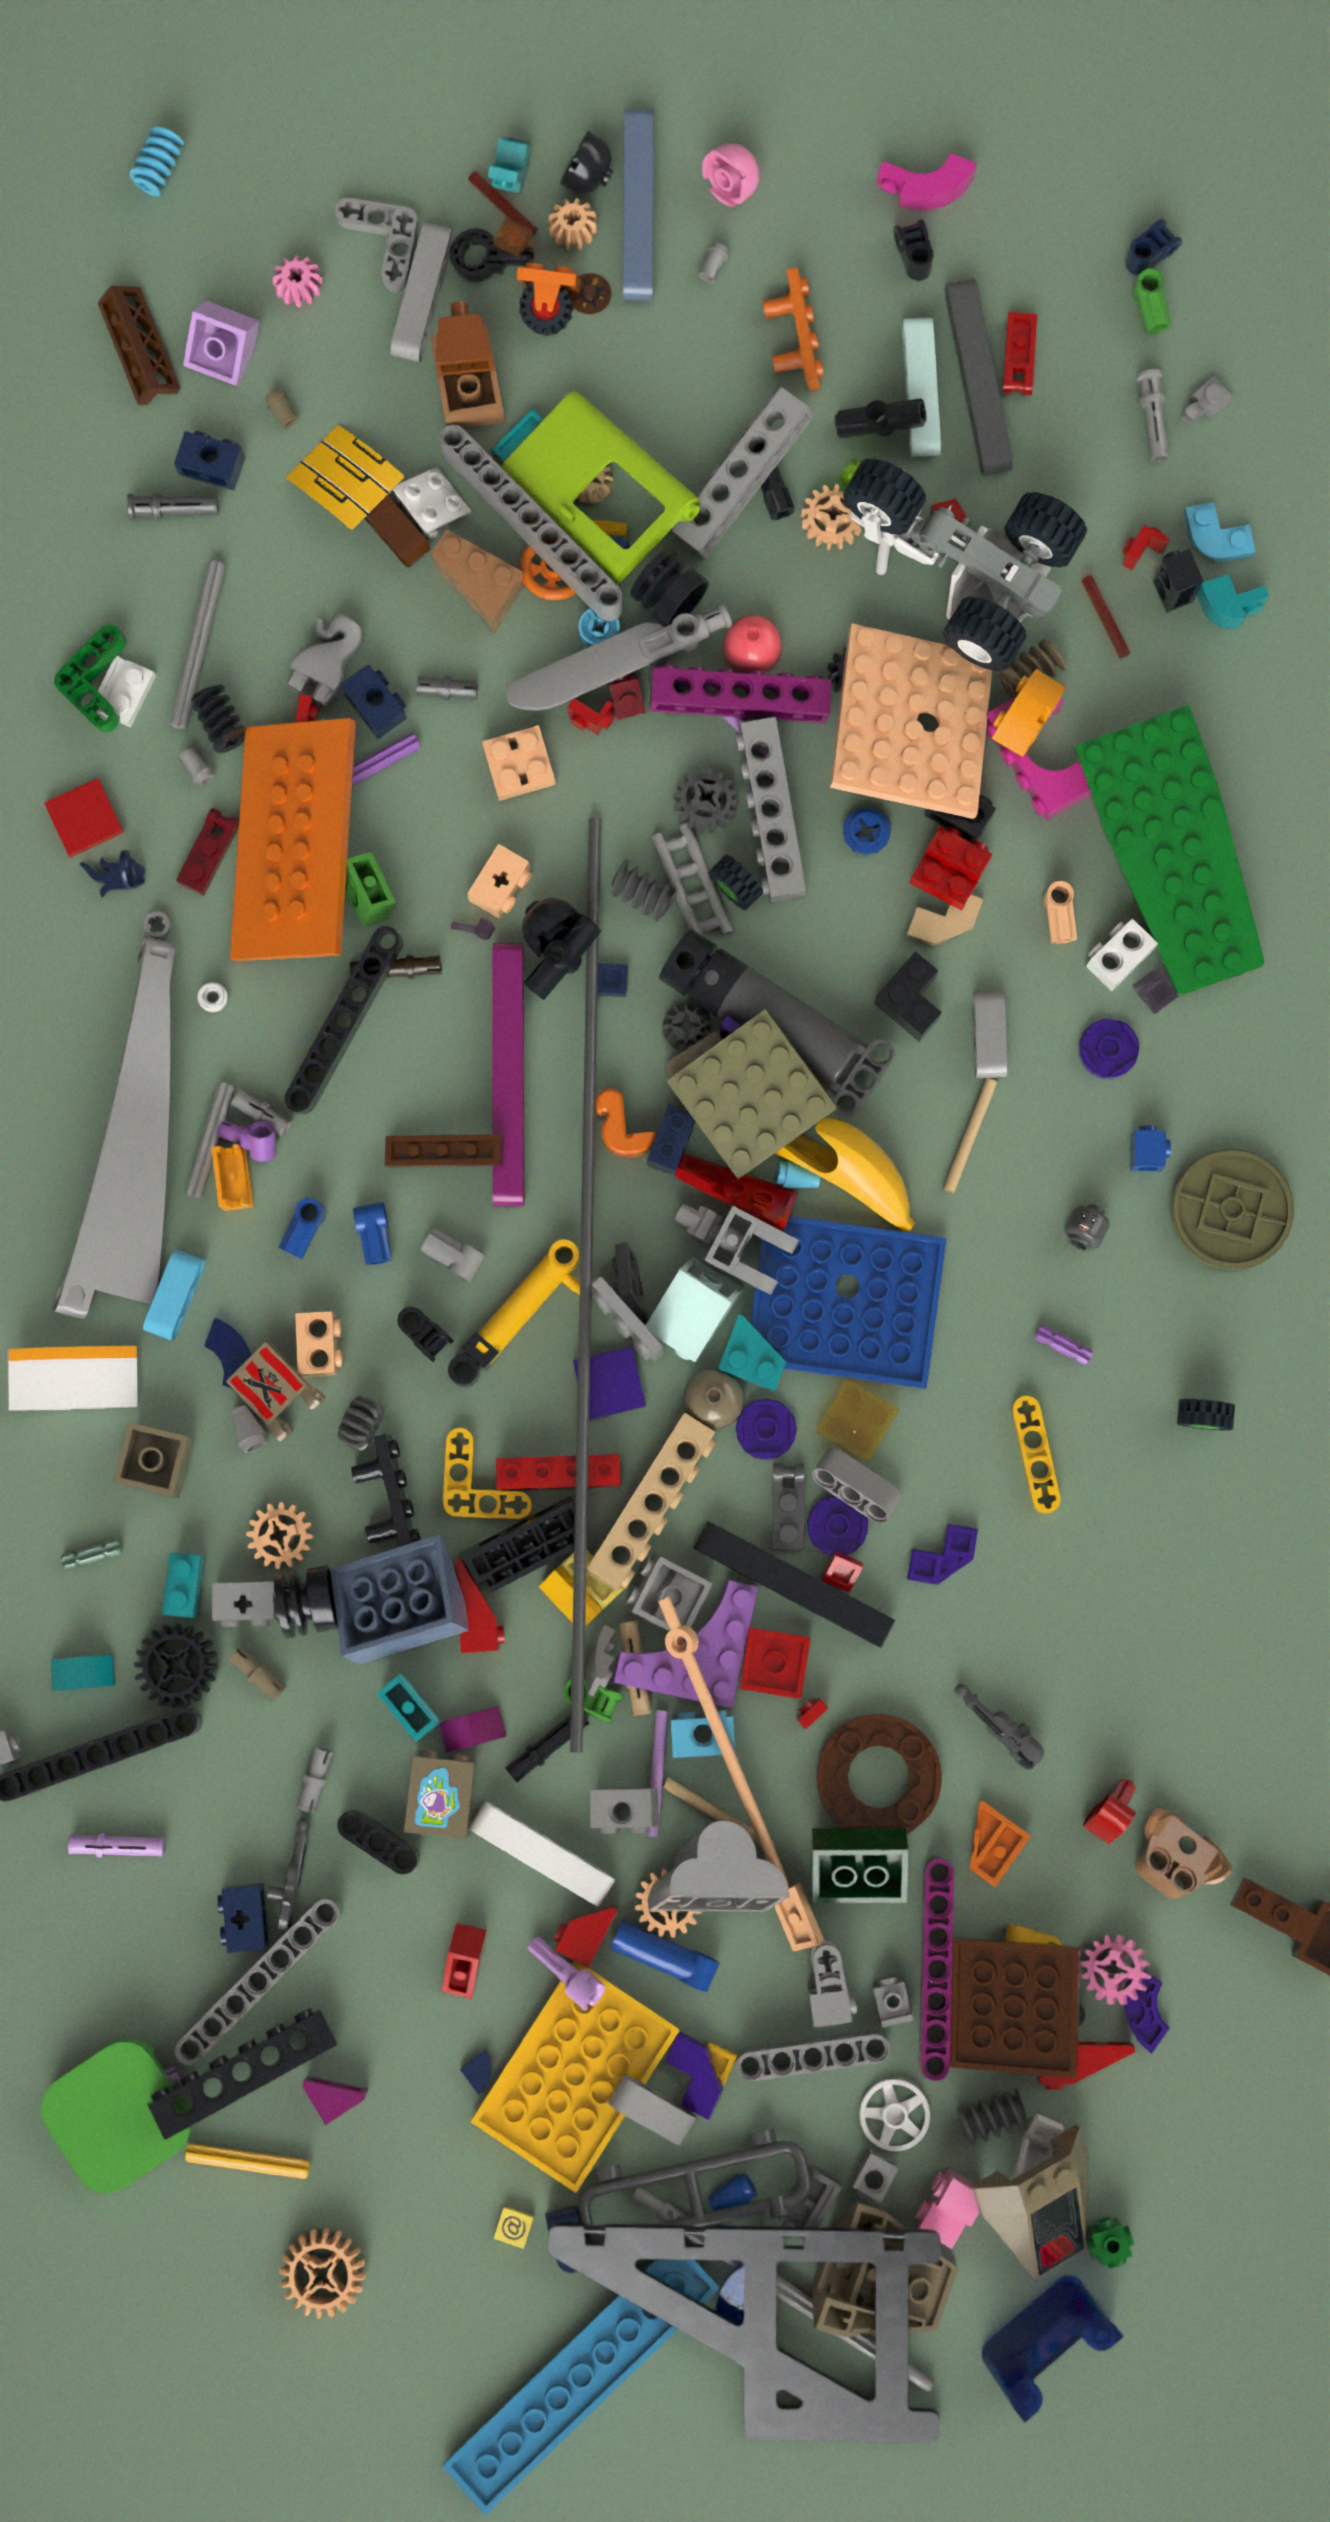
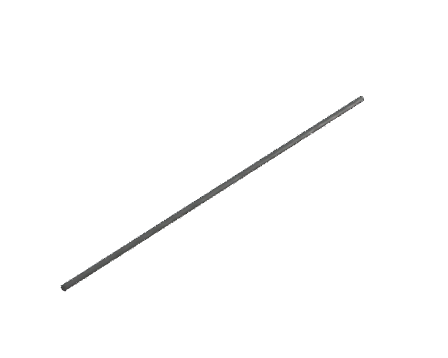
M591 817L589 818L587 918L599 927L601 818ZM599 936L588 947L586 954L570 1753H583Z

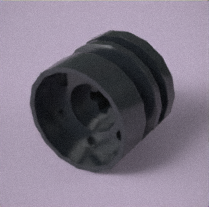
M672 548L663 550L646 565L630 591L631 597L635 601H641V606L644 609H650L656 605L653 617L664 626L672 624L675 617L680 614H690L700 603L709 587V581L696 569L691 568L683 573L686 561L683 558H677V553Z
M328 1565L307 1569L305 1584H301L296 1571L290 1572L289 1586L284 1574L274 1576V1610L285 1638L295 1637V1623L300 1635H307L308 1620L313 1621L317 1632L338 1629L331 1571Z

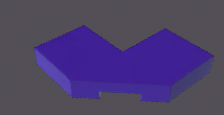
M947 1524L942 1554L912 1549L907 1580L938 1585L974 1559L978 1529Z
M679 2032L668 2054L666 2063L693 2077L681 2105L709 2120L724 2090L713 2067L709 2047L685 2033Z

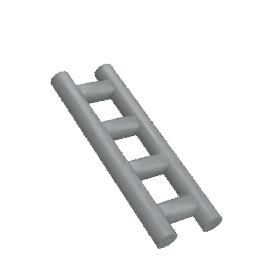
M689 822L679 826L682 835L665 841L662 833L653 835L651 838L673 893L677 891L675 898L688 931L694 929L703 935L702 933L719 927L723 936L732 933V926L714 881L711 880L708 874L709 869L693 829H688ZM687 846L693 862L676 868L670 852ZM698 873L704 889L687 895L681 879ZM708 900L714 916L698 922L692 906Z

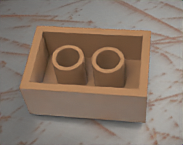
M485 325L484 329L492 354L494 371L438 376L437 373L446 426L452 424L459 425L465 430L505 422L488 325ZM437 334L430 335L434 361L436 355Z

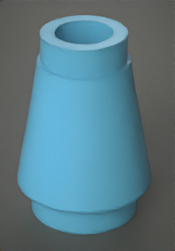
M788 1159L786 1161H778L775 1171V1184L781 1185L782 1188H818L821 1176Z

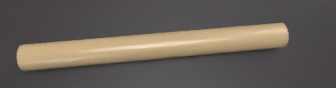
M986 1078L943 1187V1190L954 1193L996 1088L997 1081Z
M667 1778L662 1787L663 1789L715 1821H730L740 1825L749 1833L754 1844L761 1848L751 1827L673 1779Z

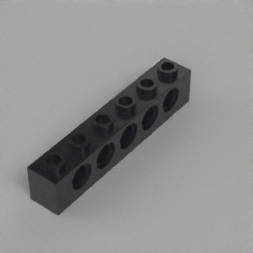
M308 2008L294 2016L296 2022L285 2028L283 2023L266 2031L265 2033L268 2038L256 2044L255 2040L252 2039L237 2047L239 2054L227 2059L226 2055H223L208 2063L210 2067L208 2071L199 2075L197 2070L182 2077L179 2079L182 2085L170 2091L168 2086L151 2094L150 2096L153 2101L147 2103V2106L164 2140L338 2045L321 2010L313 2012L311 2008ZM300 2030L306 2035V2044L301 2049H294L290 2045V2036L293 2032ZM268 2046H273L278 2051V2059L272 2065H265L261 2060V2053ZM239 2062L247 2063L250 2068L249 2076L242 2081L236 2080L232 2075L233 2067ZM210 2078H217L221 2083L220 2092L213 2097L207 2096L203 2090L204 2083ZM180 2094H188L192 2098V2107L187 2112H178L174 2107V2101Z

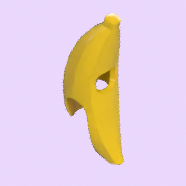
M825 1117L816 1125L817 1133L834 1150L801 1134L774 1153L844 1189L888 1222L897 1226L902 1232H908L913 1228L915 1222L910 1218L908 1195L904 1181L896 1166L876 1142L851 1124L837 1118Z

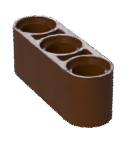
M388 495L364 518L407 568L431 550L424 536Z

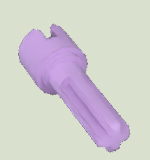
M538 1936L529 1943L528 1950L559 1977L566 1985L565 1993L583 2010L586 2011L588 2009V2004L594 2006L605 1992V1985L587 1969L578 1971Z

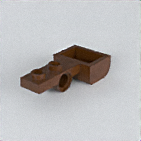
M1243 1877L1230 1906L1297 1940L1298 1943L1291 1956L1330 1976V1904L1319 1899L1313 1912H1310Z

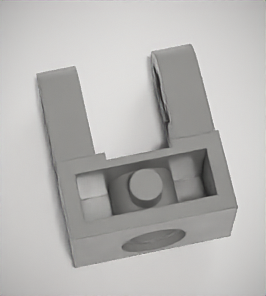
M732 1206L704 1261L772 1295L778 1281L745 1265L739 1260L752 1234L790 1254H793L799 1240Z
M824 1939L821 1944L811 1947L810 1950L815 1987H808L807 1991L814 2028L851 2023V2014L857 2013L853 1991L847 1989L841 1954L833 1941ZM824 1950H829L830 1956L828 1961L831 1970H825V1965L821 1959Z

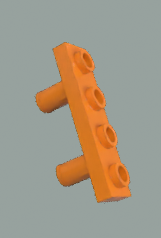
M796 267L786 270L790 288L788 295L764 300L763 307L766 319L792 313V316H795L800 346L795 351L772 355L776 374L802 368L809 391L821 389L819 378L824 377L821 359L816 360L814 350L819 349L816 331L811 332L809 323L814 322V315L811 304L806 305L805 296L810 295L807 278H801L799 269Z

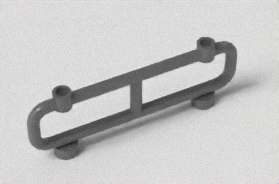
M774 2129L749 2134L752 2144L751 2148L625 2177H622L620 2164L595 2169L598 2183L586 2187L578 2199L580 2224L593 2225L590 2203L597 2196L679 2177H684L692 2216L653 2225L704 2227L765 2212H770L771 2218L790 2214L788 2207L802 2203L809 2195L811 2176L804 2151L796 2143L777 2141ZM780 2154H788L793 2158L799 2180L798 2188L794 2192L704 2212L697 2173ZM585 2233L587 2242H604L605 2236Z

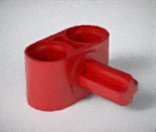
M1121 1779L1113 1793H1108L1092 1808L1082 1826L1107 1844H1111L1128 1828L1136 1814V1811L1128 1806L1136 1791L1133 1782Z

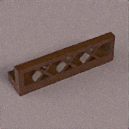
M110 286L97 303L137 404L148 405L157 394H177L180 386L141 288ZM125 297H133L137 309L131 306ZM135 320L145 326L147 335L137 328ZM145 346H148L156 353L157 360L147 353ZM157 371L165 377L168 384H159L155 372Z

